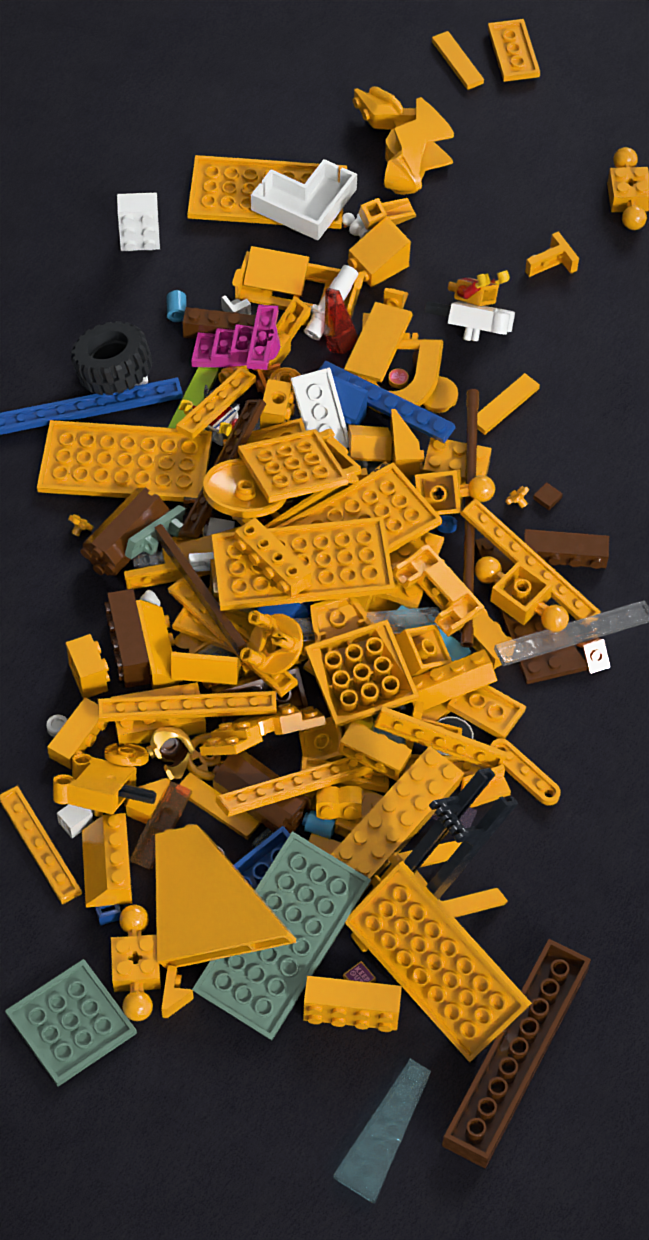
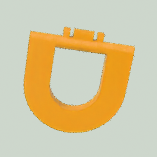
M404 333L397 349H419L416 374L413 381L407 387L389 392L417 406H421L429 399L436 388L440 371L443 340L418 339V333H413L410 339L411 334ZM360 377V378H362V379H364V380H366V381H368V382H370V383H372V384L378 386L377 381H374V380H371V379H367V378H364V377ZM369 407L370 409H372V410H374V411H376V412H378V413H381V412H379V411H377V410H375V409Z

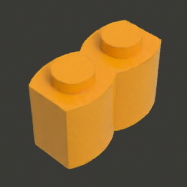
M327 786L318 789L316 793V817L324 820L336 819L338 817L346 820L361 818L362 788L357 786H343L341 788Z

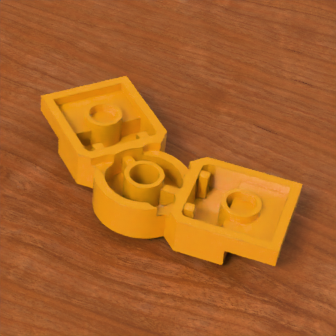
M290 703L278 705L277 714L248 715L235 720L233 724L232 722L220 724L218 729L211 732L212 738L207 740L208 743L199 747L201 756L238 754L262 742V736L274 731L276 735L325 725V717L314 707L302 708L300 712Z

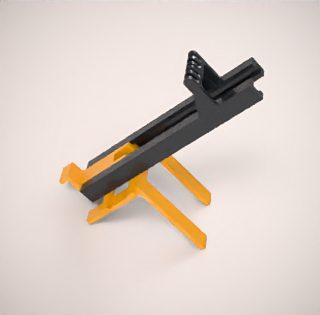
M491 768L478 770L457 796L437 799L429 804L431 810L437 809L434 814L440 818L414 850L391 854L388 858L391 863L390 867L381 878L375 875L371 879L373 888L365 898L398 863L403 861L454 918L502 906L507 903V899L498 888L446 901L439 899L518 805L513 796L509 797L507 801L502 796L498 798L476 826L465 828L459 820L495 776ZM448 832L452 836L456 835L455 841L439 844ZM446 861L429 883L418 872L420 867ZM353 932L351 937L361 951L366 952L368 948Z

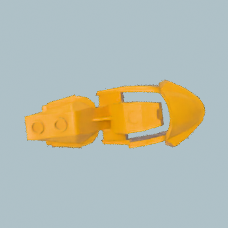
M371 87L369 93H365L358 88L354 89L353 104L356 109L360 110L363 119L367 120L373 128L391 130L386 138L385 159L388 163L384 178L385 188L401 195L416 193L422 188L421 181L425 171L453 163V159L434 141L453 138L454 132L445 119L422 97L416 99V108H403L394 95L379 87Z

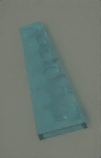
M412 1059L409 1060L335 1172L334 1179L370 1202H376L416 1105L429 1079L430 1070Z

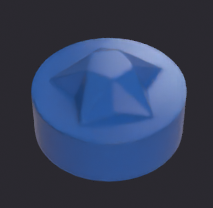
M448 515L440 516L442 524L436 527L438 531L443 533L456 531L457 520L454 517Z

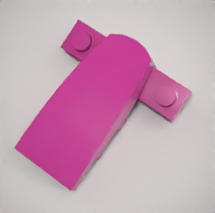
M258 305L254 327L236 324L235 330L217 328L216 334L198 332L191 361L192 367L247 365L248 369L267 370L269 360L274 359L280 350V339L276 327L279 312L278 306Z

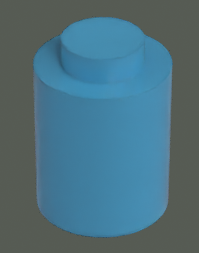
M174 290L166 296L167 318L173 322H180L184 319L187 307L186 295L179 290Z
M311 810L310 813L305 814L302 826H305L306 832L332 839L336 819L324 820L317 818L316 811Z

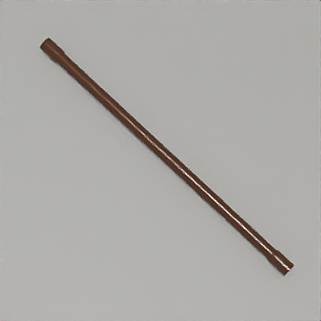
M469 389L467 391L466 484H469L476 477L479 391L476 389ZM471 496L465 497V507L473 500ZM465 519L463 583L474 593L475 527ZM473 619L466 622L461 628L460 645L464 648L473 646Z

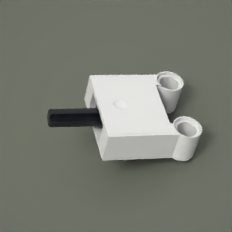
M427 301L425 304L426 313L449 317L448 324L464 326L463 339L467 341H478L480 330L498 334L512 332L514 311L477 306L462 301L454 302L451 305Z

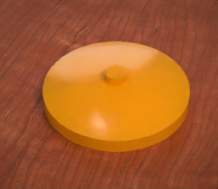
M231 459L221 462L212 467L204 477L203 494L206 501L219 512L233 517L257 518L266 516L280 509L287 500L268 503L242 459Z

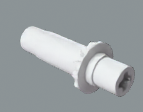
M343 265L319 305L313 304V306H310L311 320L304 330L305 334L310 338L319 340L328 326L335 327L338 321L335 315L359 275L354 268Z

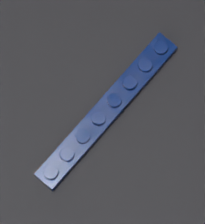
M325 361L319 368V370L330 368L333 376L368 390L367 406L390 417L391 409H396L408 426L442 443L446 442L456 428L454 423L328 361Z

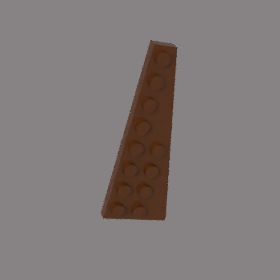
M486 537L475 540V547L479 558L481 559L486 556L496 558L501 564L502 573L506 574L515 565ZM495 582L489 583L491 590L496 584ZM498 607L508 636L513 639L515 645L519 644L515 647V655L526 685L587 670V662L564 630L560 632L548 631L541 622V616L537 613L525 625H522ZM531 640L535 649L532 648L531 644L526 643V641Z

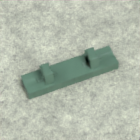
M178 505L129 538L125 556L133 559L143 551L150 555L154 554L159 544L154 527L159 524L163 525L170 535L178 537L183 526V515L186 509Z

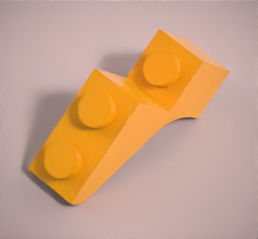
M377 198L362 204L358 213L366 230L374 228L385 217H388L395 225L416 217V213L408 198L381 203L380 199Z

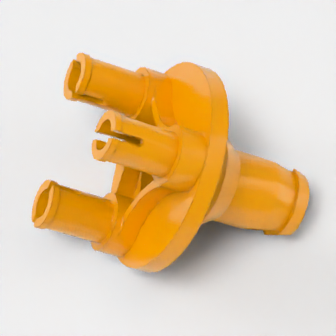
M257 610L249 613L248 621L256 625L250 636L248 647L243 648L240 652V658L243 661L250 663L252 667L269 675L281 674L294 664L301 663L298 658L300 655L306 657V652L303 647V633L296 620L285 614L269 615L262 614Z

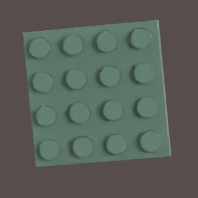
M84 959L5 1010L7 1017L57 1087L137 1034L133 1024Z

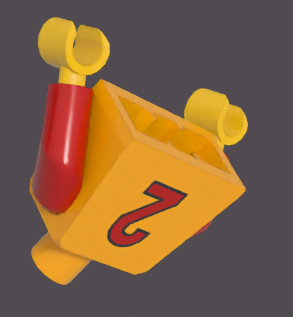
M506 270L497 273L498 280L493 279L490 281L489 274L477 275V279L462 278L457 281L451 280L448 290L455 292V299L477 306L495 304L499 284L509 281L510 277Z

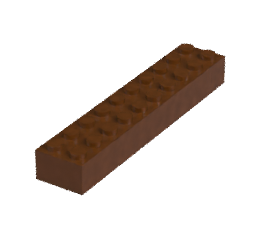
M548 939L521 990L532 1004L496 1037L444 1135L442 1144L444 1148L486 1169L588 972L591 962L590 958Z

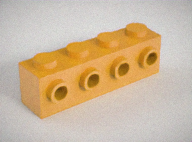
M255 517L235 530L234 543L237 549L241 552L244 551L250 561L255 566L258 565L263 570L264 575L277 584L282 593L286 592L293 598L312 584L311 571Z
M484 649L413 677L412 680L419 694V700L416 701L424 702V711L496 682L497 678L492 662Z

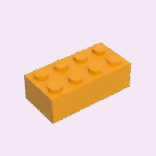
M198 682L113 696L111 698L200 694ZM205 717L114 721L119 747H124L126 743L135 745L149 743L154 731L160 727L179 728L188 736L206 733Z
M307 976L304 1020L311 1024L331 1023L336 1027L351 1025L358 1029L378 1028L383 1032L397 1030L402 986Z

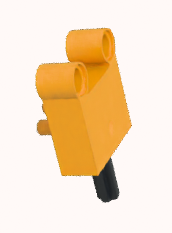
M84 753L76 754L72 757V776L62 774L55 776L53 779L54 802L94 810V815L97 817L102 816L103 813L113 815L126 798L154 804L157 797L155 791L136 787V767L116 765L107 760L94 758Z

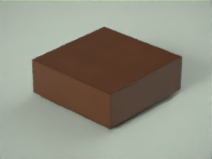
M546 482L534 494L533 499L550 510L562 498L563 493Z

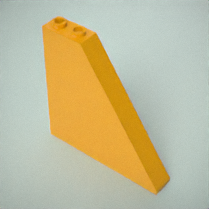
M188 824L184 828L167 829L162 833L155 834L157 962L167 969L168 965L177 966L178 968L296 943L294 935L198 825Z

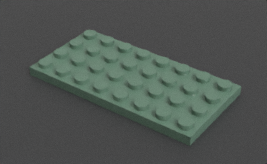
M291 832L255 891L294 935L296 943L212 960L192 990L272 1041L305 989L307 976H313L349 915L369 886L371 879L296 833Z

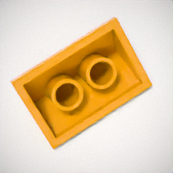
M172 652L171 679L237 685L241 659L238 657Z

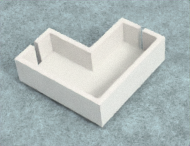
M323 159L305 184L271 169L262 180V184L260 183L251 194V210L315 240H319L357 190V174L341 168L339 183V166Z

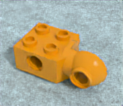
M289 367L277 369L268 379L263 397L266 406L260 416V429L291 421L290 417L294 415L295 395L290 378L301 375L295 369Z

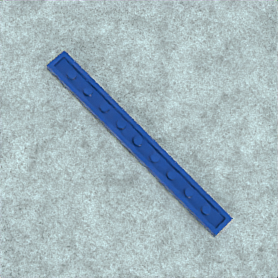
M173 378L134 386L131 390H124L120 394L118 392L113 393V395H106V393H103V395L93 394L0 413V435L49 425L50 420L71 421L183 398L179 379Z

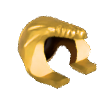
M160 727L154 731L150 740L151 745L147 746L146 749L152 759L157 757L164 762H174L172 765L165 764L164 770L170 780L181 779L187 767L189 756L195 751V748L183 730L175 727Z

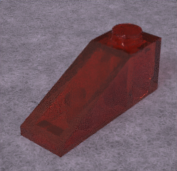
M328 288L325 290L324 335L327 340L326 344L331 352L344 354L355 347L358 335L340 291Z

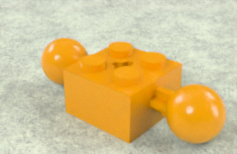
M623 147L614 154L613 162L616 168H610L607 185L611 212H623L622 222L625 227L630 230H638L645 225L647 220L645 211H649L648 167H635L638 162L636 152L629 147Z
M460 470L415 475L416 489L438 515L461 513L464 509L463 497L471 496L472 499L476 498L479 502H486L495 493L494 482L484 475L474 477L469 484L461 483ZM439 488H441V490L444 491L442 499H440L439 495H436V491H438Z
M486 556L477 561L474 568L477 579L487 584L496 583L492 587L490 600L492 603L522 625H525L537 613L541 616V622L548 631L560 632L566 628L569 622V615L566 609L560 605L548 606L545 604L551 598L553 584L521 561H518L506 574L502 573L501 564L494 557Z
M129 905L122 910L119 917L120 926L128 933V937L111 938L112 981L114 992L130 991L125 997L122 1006L126 1017L132 1021H142L149 1017L153 1009L152 1000L144 990L161 989L160 964L157 962V935L142 936V932L149 923L148 913L142 906Z

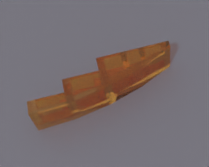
M172 781L170 782L151 820L148 819L129 861L151 870L156 862L155 834L175 828L192 794V790Z

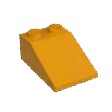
M391 409L392 462L410 481L411 475L422 474L424 450H420L419 441L397 410Z

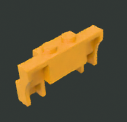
M428 544L398 564L392 571L393 576L405 589L417 582L439 606L442 612L438 614L434 622L448 637L461 629L466 622L479 615L484 609L483 604Z

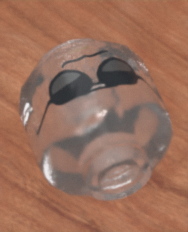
M158 549L152 555L143 551L133 558L135 569L165 564L163 552H159Z

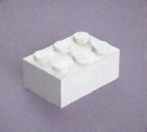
M157 193L117 194L121 251L160 249Z

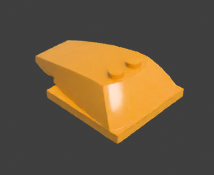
M355 597L324 600L310 605L315 643L305 646V652L336 728L352 721L378 714L382 706L393 709L419 700V694L388 619L378 623L370 622L364 608Z

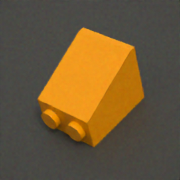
M385 217L349 249L348 264L357 272H363L365 274L363 282H367L370 287H373L409 267L411 241L388 217Z

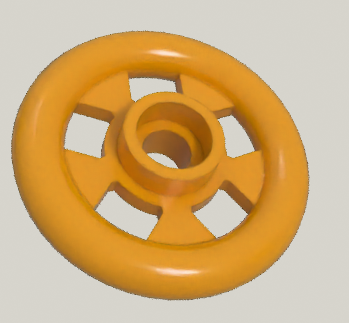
M204 733L194 737L191 740L194 748L200 744H207V740L211 739L212 735L211 733ZM195 750L190 754L186 768L199 779L213 780L215 775L208 771V767L215 766L224 761H220L221 755H213L212 757L201 756V753ZM199 758L200 762L202 763V765L196 767V765L193 762V760Z

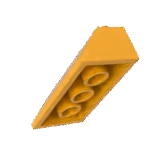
M136 600L149 659L152 689L178 686L183 680L171 679V653L176 651H172L171 647L174 646L173 634L168 633L167 630L170 627L169 616L164 615L163 608L160 606Z
M126 813L102 815L82 830L86 908L132 903Z

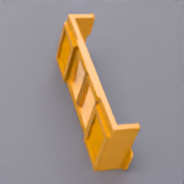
M247 251L242 267L236 270L232 285L235 286V299L242 301L247 299L252 303L278 306V309L286 310L292 300L272 296L273 291L243 285L250 254ZM308 263L305 280L325 284L321 297L322 300L341 269ZM358 272L359 275L351 286L350 292L335 315L337 319L351 322L365 277L363 272Z

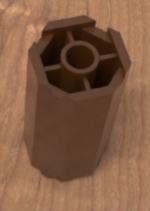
M146 487L136 488L83 543V548L80 552L86 559H89L93 564V569L99 575L104 573L106 575H117L131 560L125 556L128 539L169 512V508L156 494L153 496L148 494L150 490Z
M246 751L227 755L226 760L223 763H218L212 772L215 775L213 788L221 794L280 777ZM301 794L246 812L273 832L284 826L291 834L302 824L304 811H310L312 799L305 794Z

